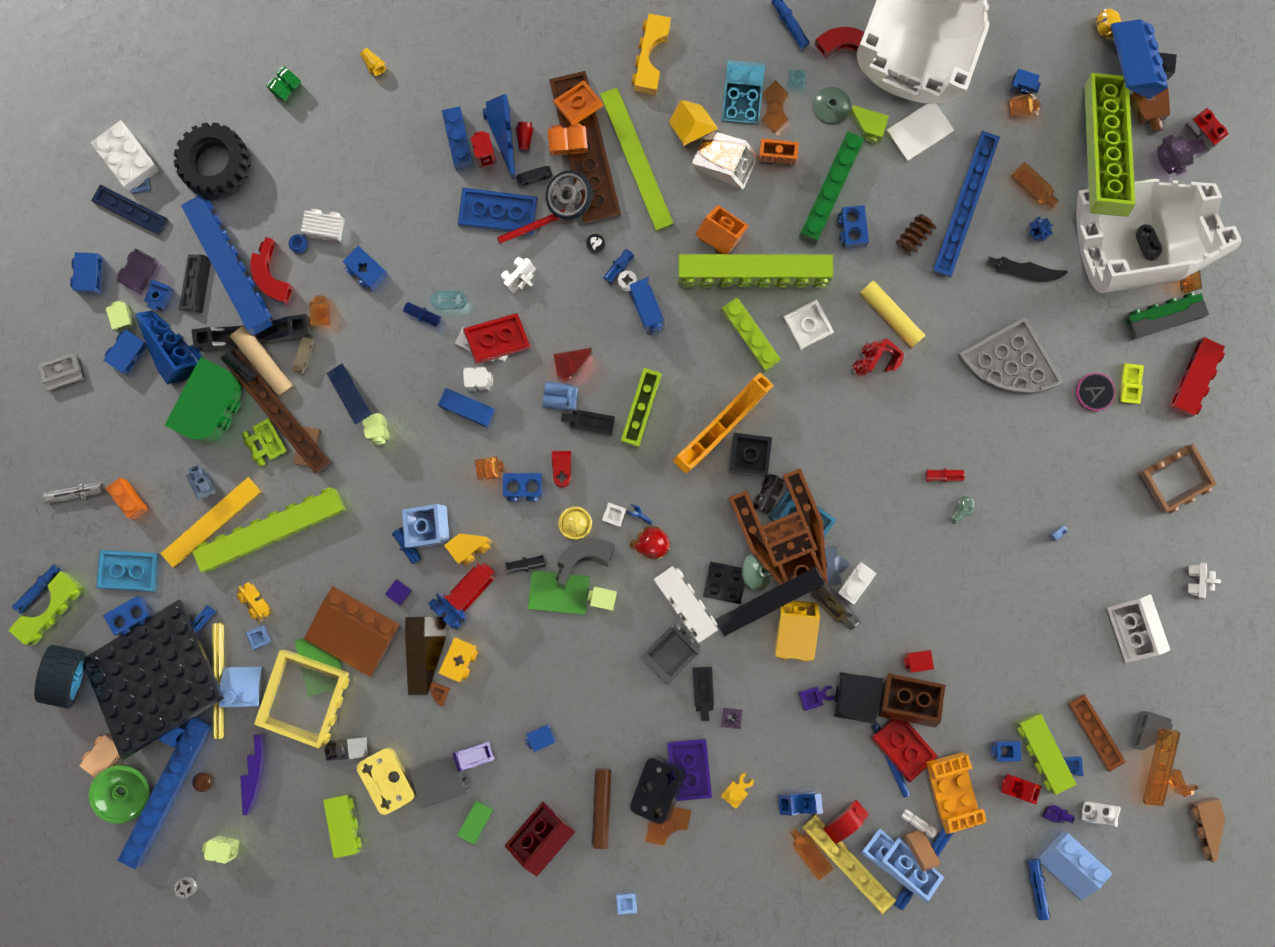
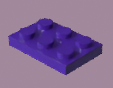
M706 738L667 742L669 761L684 767V772L687 773L677 801L712 798Z

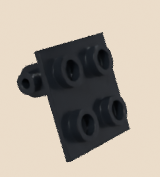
M710 561L703 597L741 604L745 587L742 568Z

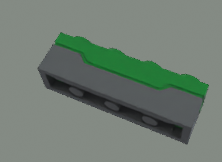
M1194 292L1183 295L1184 299L1178 301L1176 298L1165 301L1166 304L1159 306L1157 303L1148 306L1146 311L1141 312L1140 309L1129 312L1130 316L1124 320L1131 340L1208 316L1209 312L1202 293L1197 295Z

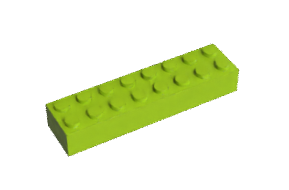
M1091 73L1084 86L1090 213L1128 217L1135 206L1129 89L1126 88L1123 76Z
M679 254L678 285H682L683 288H692L693 285H701L702 288H711L712 285H720L721 288H730L731 285H739L740 288H749L750 285H758L759 288H768L769 285H777L778 288H787L788 285H796L797 288H806L807 285H815V288H825L833 278V255Z

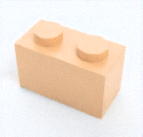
M111 734L100 735L94 742V748L91 751L88 750L81 758L83 762L79 766L94 778L104 769L114 766L120 758Z

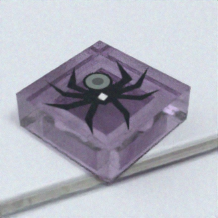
M723 707L721 727L741 729L742 709Z

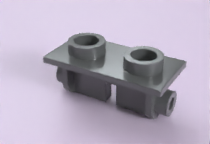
M769 474L763 481L760 493L755 497L754 508L768 515L776 503V499L771 496L772 494L779 496L784 486V480L779 478L778 475Z

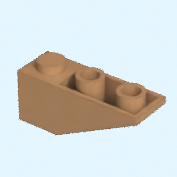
M1212 797L1191 803L1193 808L1191 809V815L1197 822V835L1200 840L1202 839L1204 846L1202 847L1203 856L1208 861L1215 863L1218 858L1225 815L1220 799Z

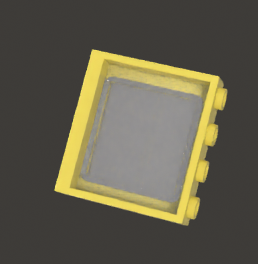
M286 649L279 650L254 725L316 748L327 745L331 736L329 734L330 728L334 726L337 715H335L336 710L340 708L343 702V690L348 687L350 678H348L349 672Z

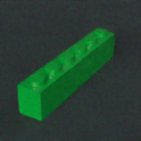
M847 131L799 238L814 245L817 244L864 142V138Z

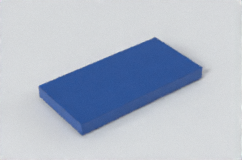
M462 188L458 226L511 232L535 221L538 197ZM530 231L526 234L533 235V231Z

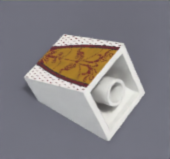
M713 131L702 137L700 147L693 156L692 164L699 172L743 190L758 156L747 141Z

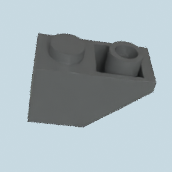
M366 737L329 740L324 748L326 761L367 757Z

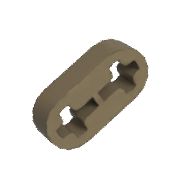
M302 338L293 363V371L301 374L304 373L313 349V339Z

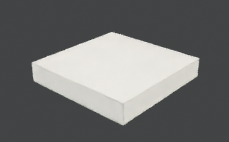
M817 299L783 316L800 351L834 334V330Z

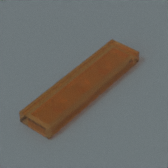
M1159 728L1143 803L1147 805L1164 806L1180 738L1178 730Z

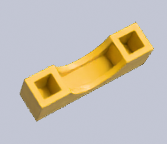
M649 13L648 20L644 19L642 31H645L644 38L640 37L639 41L641 54L636 56L635 66L638 69L637 73H633L631 82L634 85V91L652 95L657 94L660 71L651 64L649 54L656 45L667 42L671 17Z

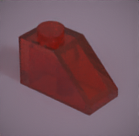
M586 348L554 354L558 379H562V381L573 380V377L580 373L592 356V349Z

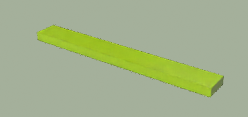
M618 88L600 93L601 100L655 231L657 232L672 226L674 223Z

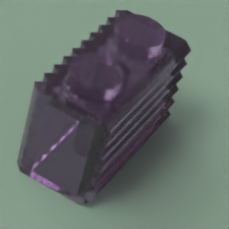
M135 248L134 252L129 253L125 268H121L118 272L117 282L141 295L160 262Z

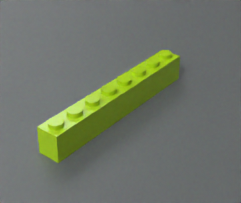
M331 487L320 491V495L316 497L314 495L308 496L298 505L292 503L285 507L286 510L282 512L274 511L267 515L268 518L264 520L260 518L253 520L248 527H237L232 530V534L227 536L222 534L215 537L214 542L209 544L204 542L197 545V549L193 550L192 553L200 572L207 573L345 512L346 508L338 490Z

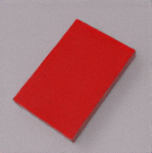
M518 313L463 328V333L475 364L530 348Z
M890 719L871 737L873 742L908 782H912L927 768L926 762L935 760L938 757L909 722Z

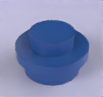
M301 234L293 235L289 240V248L294 253H302L308 247L307 239Z

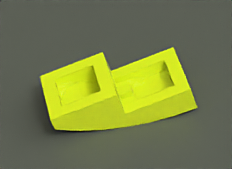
M1123 363L1120 402L1141 403L1143 390L1141 383L1144 365Z

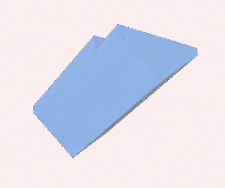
M881 829L873 835L860 851L926 903L944 879V876L935 869L923 872L909 846L900 838L894 841Z

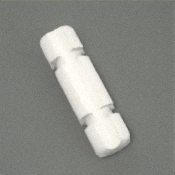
M905 810L902 813L901 818L910 822L909 824L921 832H925L930 838L936 835V828L931 825L929 826L927 822L913 815L909 810Z

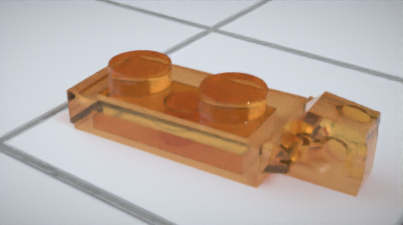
M1026 162L1011 175V178L1037 202L1045 203L1050 208H1053L1059 200L1053 195L1054 190L1052 186Z
M796 828L789 832L795 839V842L792 844L795 847L794 849L818 881L834 869L810 836L808 837L806 833L802 836Z

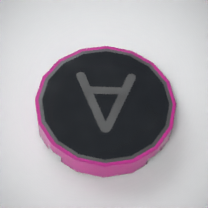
M1088 374L1078 383L1076 389L1077 400L1086 409L1092 411L1103 410L1111 405L1115 398L1114 384L1109 377L1103 374Z

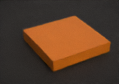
M584 80L553 100L554 105L572 126L604 106L600 98Z

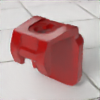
M886 338L873 341L870 344L866 343L861 349V353L864 356L863 359H857L853 363L852 369L857 377L864 376L868 372L871 373L883 351H885L892 357L884 372L895 371L901 366L904 353Z

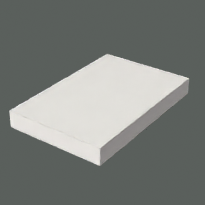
M936 103L924 105L886 130V133L906 162L954 132L953 127Z

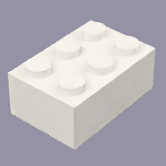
M122 120L90 142L123 187L129 192L144 183L145 179L151 178L160 171Z

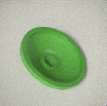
M115 765L104 769L94 778L89 789V802L95 814L107 822L116 824L127 823L139 817L150 798L149 784L144 775L135 768L125 765ZM118 788H123V789H124V792H123V793H119V792L117 791V789H118Z

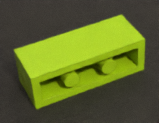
M350 794L324 799L333 858L359 853V848H362L360 836L357 837L356 833L358 820L357 817L353 816V809H355L353 797L350 798Z

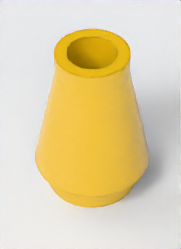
M369 48L362 50L360 56L369 73L374 76L381 75L386 69L385 62L371 52Z

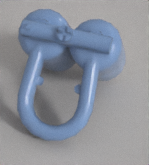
M546 381L542 408L565 411L575 410L579 389L570 384Z

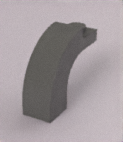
M585 539L568 547L557 562L558 567L563 569H559L556 575L557 587L565 590L572 571L582 562L594 561L608 567L615 550V544L601 539Z

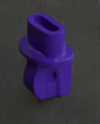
M1056 805L1049 806L1043 814V818L1055 823H1064L1066 821L1073 824L1075 816L1068 814L1067 809L1062 810Z

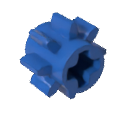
M1039 216L1029 224L1031 227L1029 234L1034 237V240L1041 238L1044 241L1053 234L1051 231L1053 224H1051L1048 218L1041 219Z

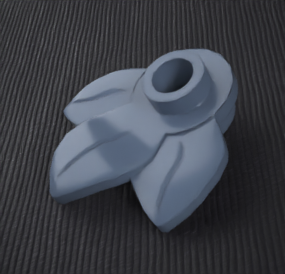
M828 547L825 549L827 582L831 585L841 584L842 581L839 573H842L850 566L846 559L837 556L838 547Z

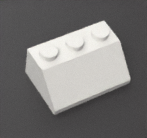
M1151 594L1107 607L1126 663L1157 656L1170 650Z

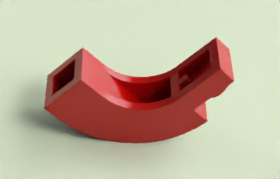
M853 27L833 28L817 37L814 45L825 59L841 49H850L857 52L864 31Z
M265 237L264 242L262 241L259 246L260 254L252 252L250 268L252 277L260 290L269 298L288 305L293 287L291 284L279 281L271 275L270 261L276 242L271 238Z

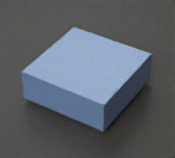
M635 893L616 894L618 915L637 913Z

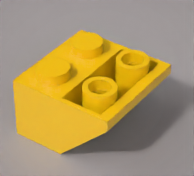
M459 533L444 546L459 565L464 564L467 566L475 560L474 556L476 554H483L491 548L489 544L492 541L488 537Z

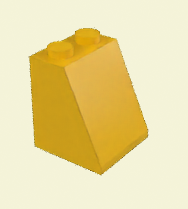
M794 600L778 609L775 657L783 660L792 658L803 662L814 661L820 622L818 603Z

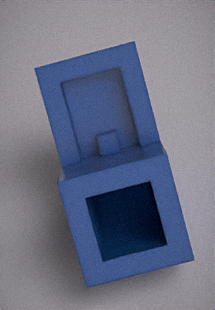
M798 792L778 795L780 815L823 813L821 793Z

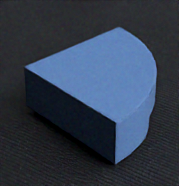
M1062 525L1048 536L1051 541H1057L1068 530L1065 525Z

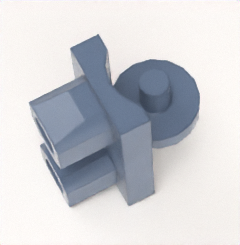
M195 465L188 469L190 474L186 475L197 500L207 498L209 494L216 493L204 468L201 469L199 465Z

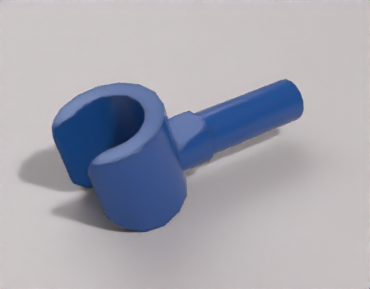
M631 504L635 509L633 513L628 510L626 511L628 515L639 517L649 525L653 522L641 513V508L637 505Z

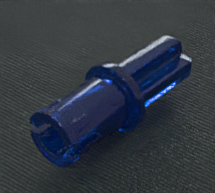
M407 302L404 306L403 311L418 318V321H424L434 327L439 325L441 316L427 311V308H421L410 302Z

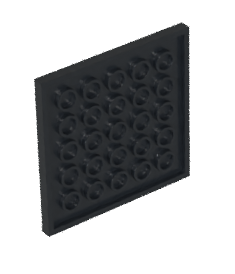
M177 600L146 619L145 623L141 626L133 627L129 633L124 636L120 635L86 656L85 670L118 754L124 760L224 699L185 605L181 600Z

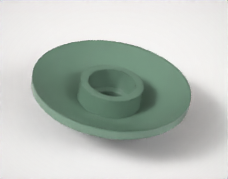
M824 88L814 98V113L824 123H840L850 112V99L839 88ZM834 101L836 105L831 106L829 102Z
M753 553L746 557L742 566V577L745 584L754 591L765 589L770 584L772 575Z

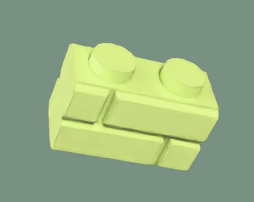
M379 413L372 414L362 421L365 427V438L374 443V445L385 444V441L390 439L389 431L386 429L388 428L387 419Z
M216 836L204 843L202 854H204L205 860H216V862L226 864L236 858L239 840Z

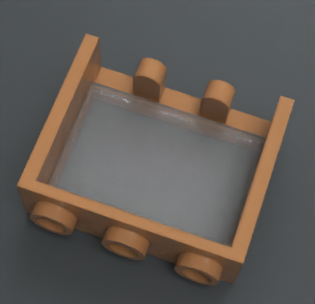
M1194 444L1186 445L1138 472L1160 508L1161 513L1168 512L1171 514L1179 510V505L1183 503L1187 505L1195 501V496L1200 493L1205 495L1211 492V487L1217 484Z

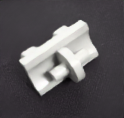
M518 257L513 262L516 270L513 273L506 270L501 275L504 284L513 294L518 288L522 289L525 285L530 288L533 286L530 280L534 277L532 273L536 270L528 258L524 260Z
M1206 563L1189 566V576L1200 577L1199 584H1189L1188 594L1206 599V583H1209V591H1215V584H1221V579H1215V571H1209V579H1207Z
M1085 801L1081 820L1088 823L1117 827L1121 808L1119 806Z

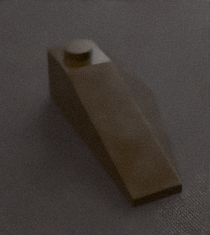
M405 617L408 695H428L447 637V623L443 621L444 617Z

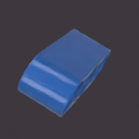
M448 388L444 389L437 406L485 427H488L495 412V409Z

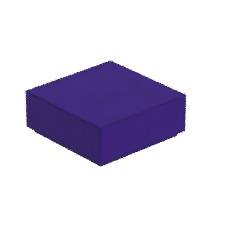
M396 579L385 595L401 606L412 590Z

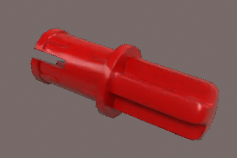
M943 468V470H926V482L943 481V483H946L947 481H964L965 479L964 470H946V468Z

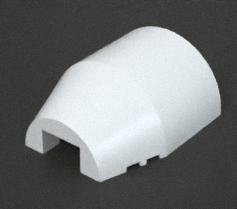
M876 0L857 50V61L861 70L876 85L904 99L922 103H944L961 97L968 89L989 28V21H987L989 5H987V0Z
M1159 179L1134 182L1135 206L1128 217L1091 214L1089 189L1078 191L1076 220L1081 257L1087 276L1094 289L1099 293L1181 281L1233 252L1240 246L1242 241L1236 226L1224 228L1218 215L1222 195L1215 183L1191 182L1190 185L1178 184L1176 180H1173L1172 183H1161ZM1146 224L1154 228L1163 249L1158 259L1153 261L1144 257L1136 239V232L1140 226ZM1143 231L1142 236L1146 235V237H1148L1149 233H1145ZM1150 248L1149 252H1153L1155 254L1156 250H1152V248Z

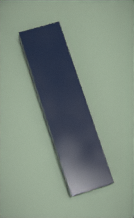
M101 184L91 200L93 203L157 235H160L168 220L166 217Z
M343 363L326 373L355 425L372 415Z

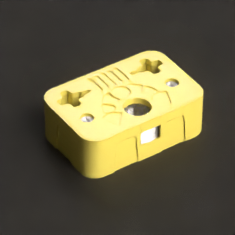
M385 748L358 763L357 772L380 814L387 815L416 797V790L392 748ZM367 765H368V766H370V765L373 766V769H371V772H370V771H368V772L365 771V768L367 767ZM392 771L399 773L398 781L391 779ZM385 799L391 801L389 807L383 805Z

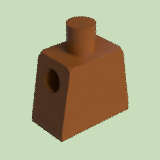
M1168 88L1151 99H1147L1135 92L1130 95V105L1140 125L1150 123L1152 133L1162 131V120H1165L1170 115Z

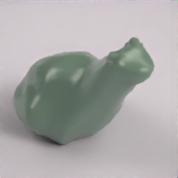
M968 496L960 498L956 506L957 511L950 518L953 524H957L961 519L974 512L973 498Z

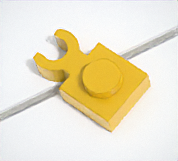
M744 772L739 776V783L736 784L732 781L721 795L734 808H737L748 795L744 789L751 787L754 783L753 779L749 783L743 782V778L746 776Z

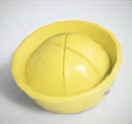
M570 507L560 515L558 526L560 532L566 538L579 540L588 535L591 530L592 520L589 513L583 508Z

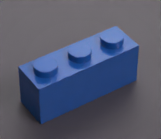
M460 106L442 110L455 169L461 170L474 167Z

